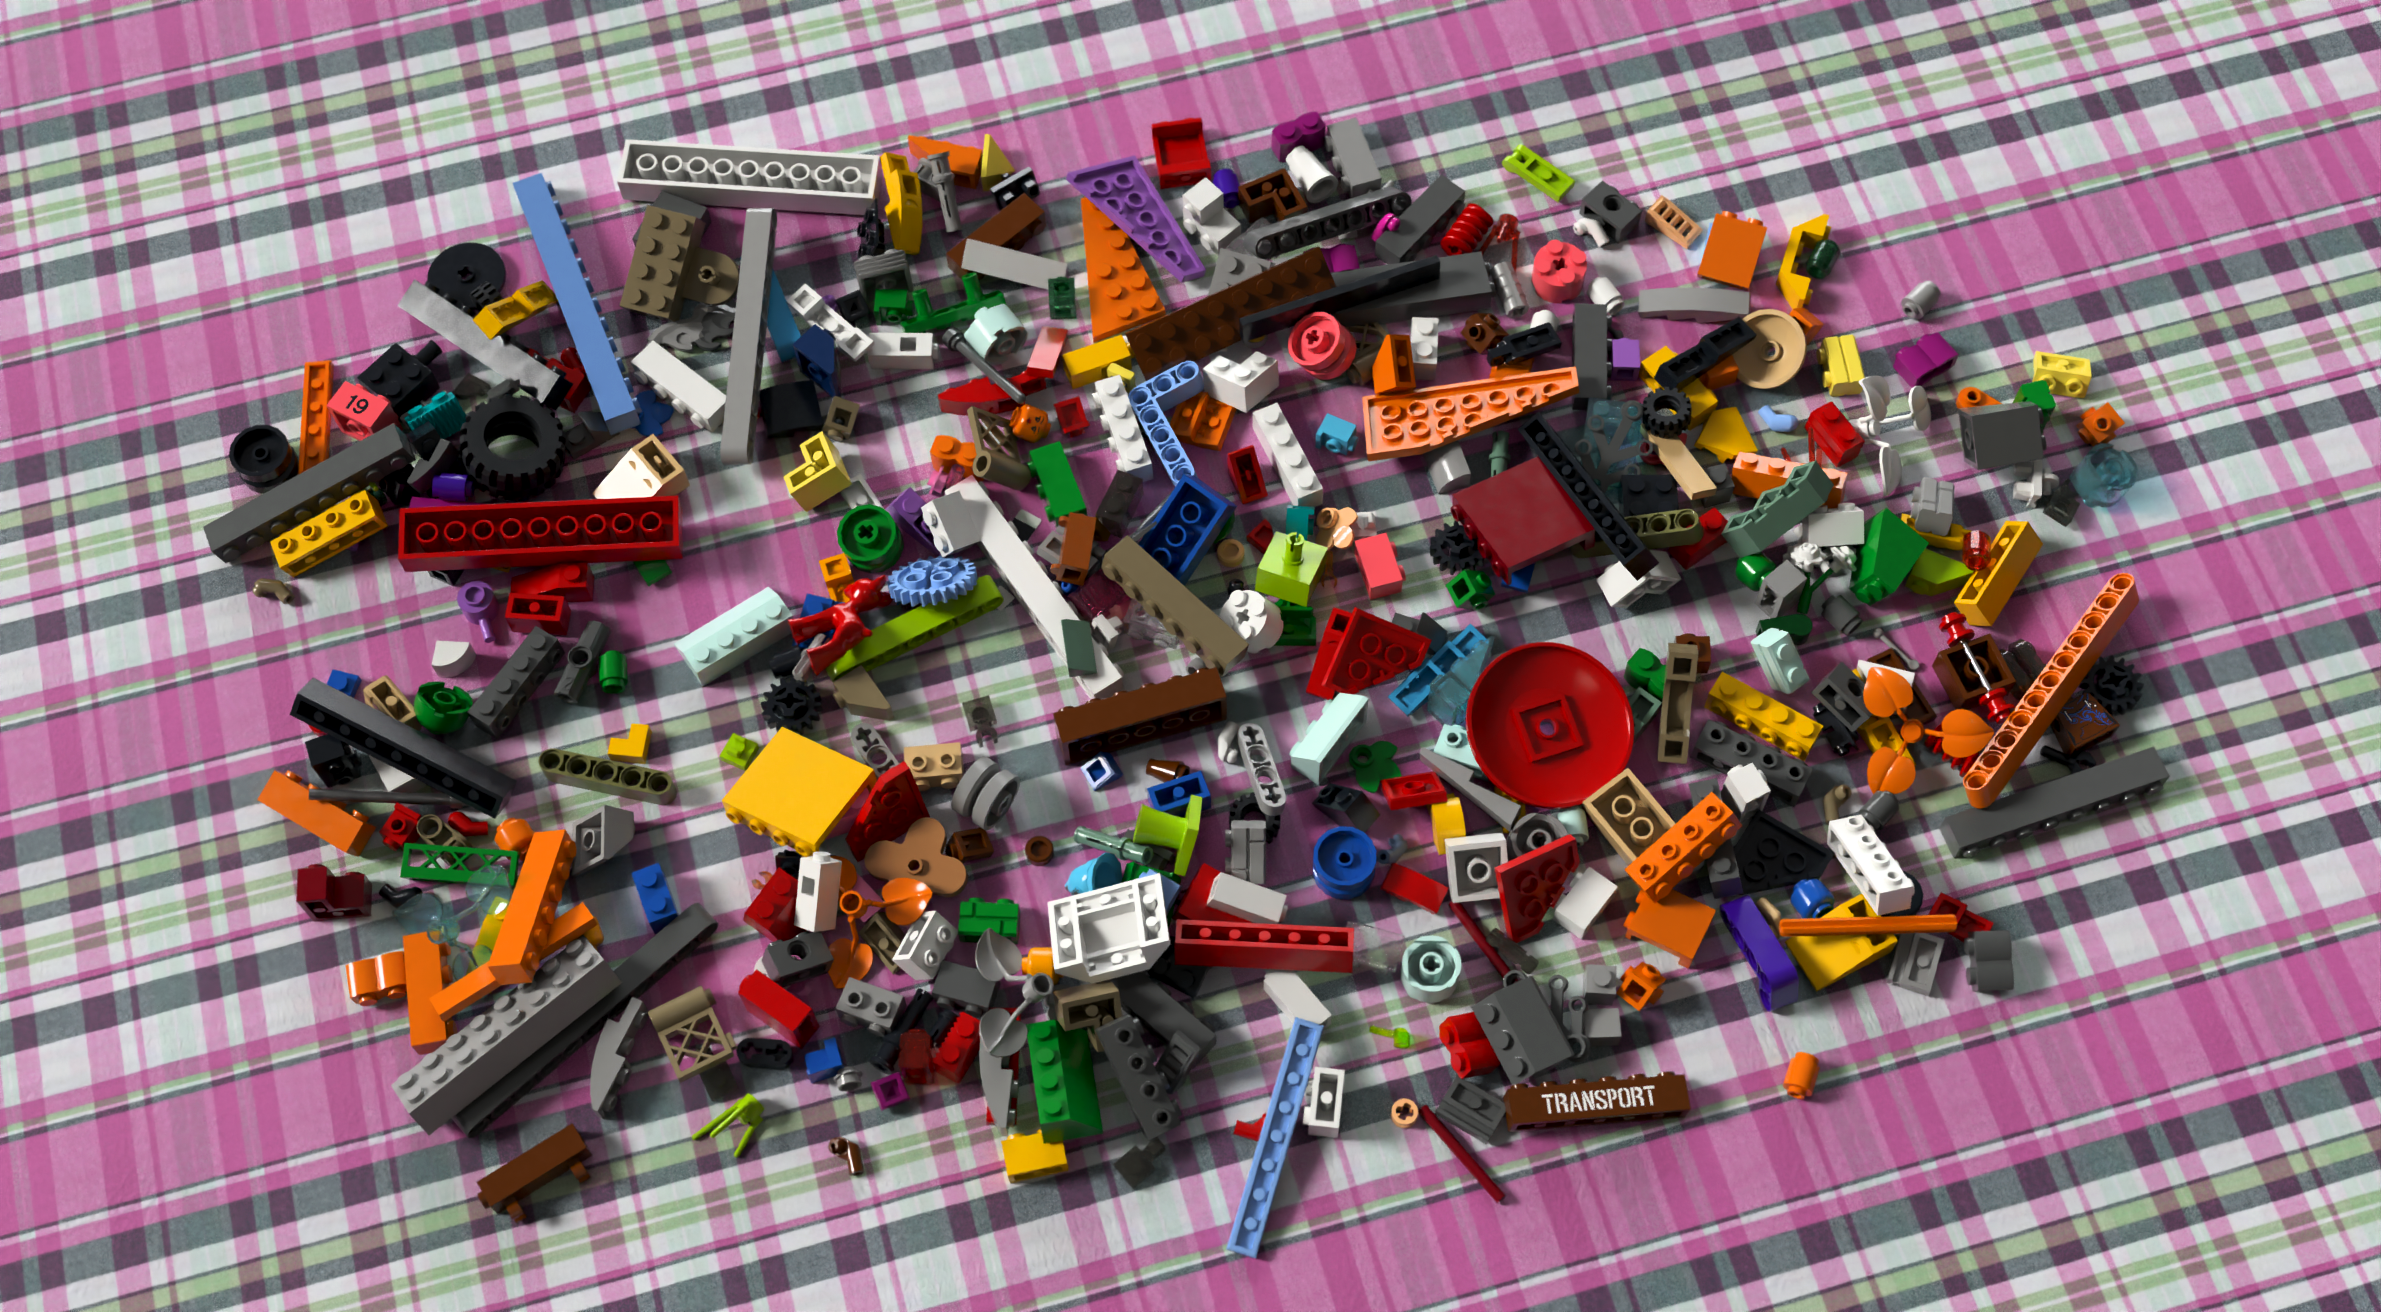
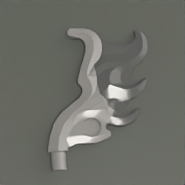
M732 300L719 306L700 303L693 309V316L689 319L669 322L656 329L647 338L648 343L645 347L652 341H655L660 346H670L682 352H693L694 345L704 351L717 350L721 347V344L719 342L713 343V340L733 335V328H729V326L734 323L736 303Z

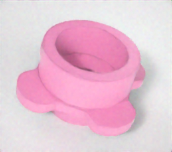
M943 465L939 472L933 470L927 483V485L932 486L929 494H932L933 490L941 494L950 474L943 471Z

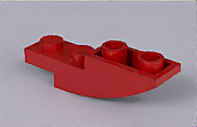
M1027 370L1020 375L1006 378L1025 396L1047 389L1044 377L1028 376ZM988 376L981 379H973L968 384L957 388H948L943 393L937 394L941 411L955 415L968 416L967 410L971 406L998 414L1015 410L1017 407L1021 408L1025 404V402L1023 404L1017 403L996 383L991 385Z

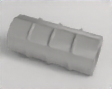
M1510 262L1496 264L1491 268L1490 274L1502 302V307L1508 318L1521 317L1528 312L1529 305L1517 278V273Z

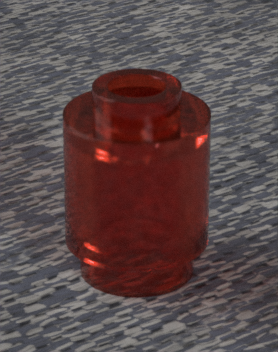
M1983 531L1968 532L1962 539V560L1968 569L1972 571L1984 570L1991 561V538Z

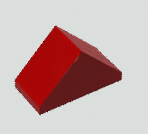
M1251 445L1228 453V474L1241 503L1244 505L1268 496L1254 446Z

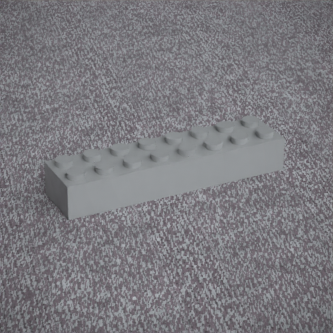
M582 935L578 939L571 941L554 958L547 960L535 972L531 983H520L508 994L497 999L494 1005L481 1015L474 1017L466 1027L457 1034L450 1036L433 1053L427 1054L419 1064L410 1071L403 1073L391 1086L412 1118L428 1135H431L622 982L587 938Z

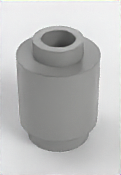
M1931 281L1919 283L1901 301L1905 315L1910 318L1921 319L1938 302L1941 294L1938 286Z

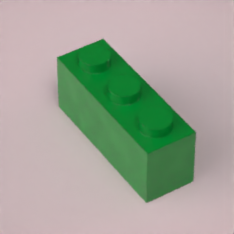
M1060 441L1030 450V462H1027V466L1030 469L1031 478L1036 477L1039 483L1035 485L1039 499H1045L1047 506L1044 507L1049 523L1054 521L1057 528L1059 518L1061 516L1068 517L1070 512L1087 516L1086 505Z

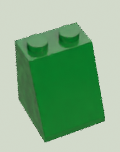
M1888 508L1883 509L1864 522V544H1857L1855 554L1857 560L1853 564L1857 570L1851 572L1849 589L1859 601L1869 606L1882 600L1896 591L1929 542Z

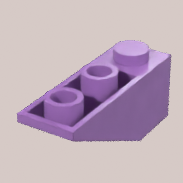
M909 487L885 510L890 513L893 520L906 533L938 557L941 553L935 547L934 537L923 519L921 507L926 502ZM962 551L951 555H953L955 559Z

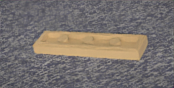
M1642 423L1640 425V433L1653 444L1655 453L1691 500L1716 494L1717 487L1676 433L1673 434V438H1668V435L1660 438L1658 433L1655 436L1652 435L1651 429L1647 431L1645 424Z

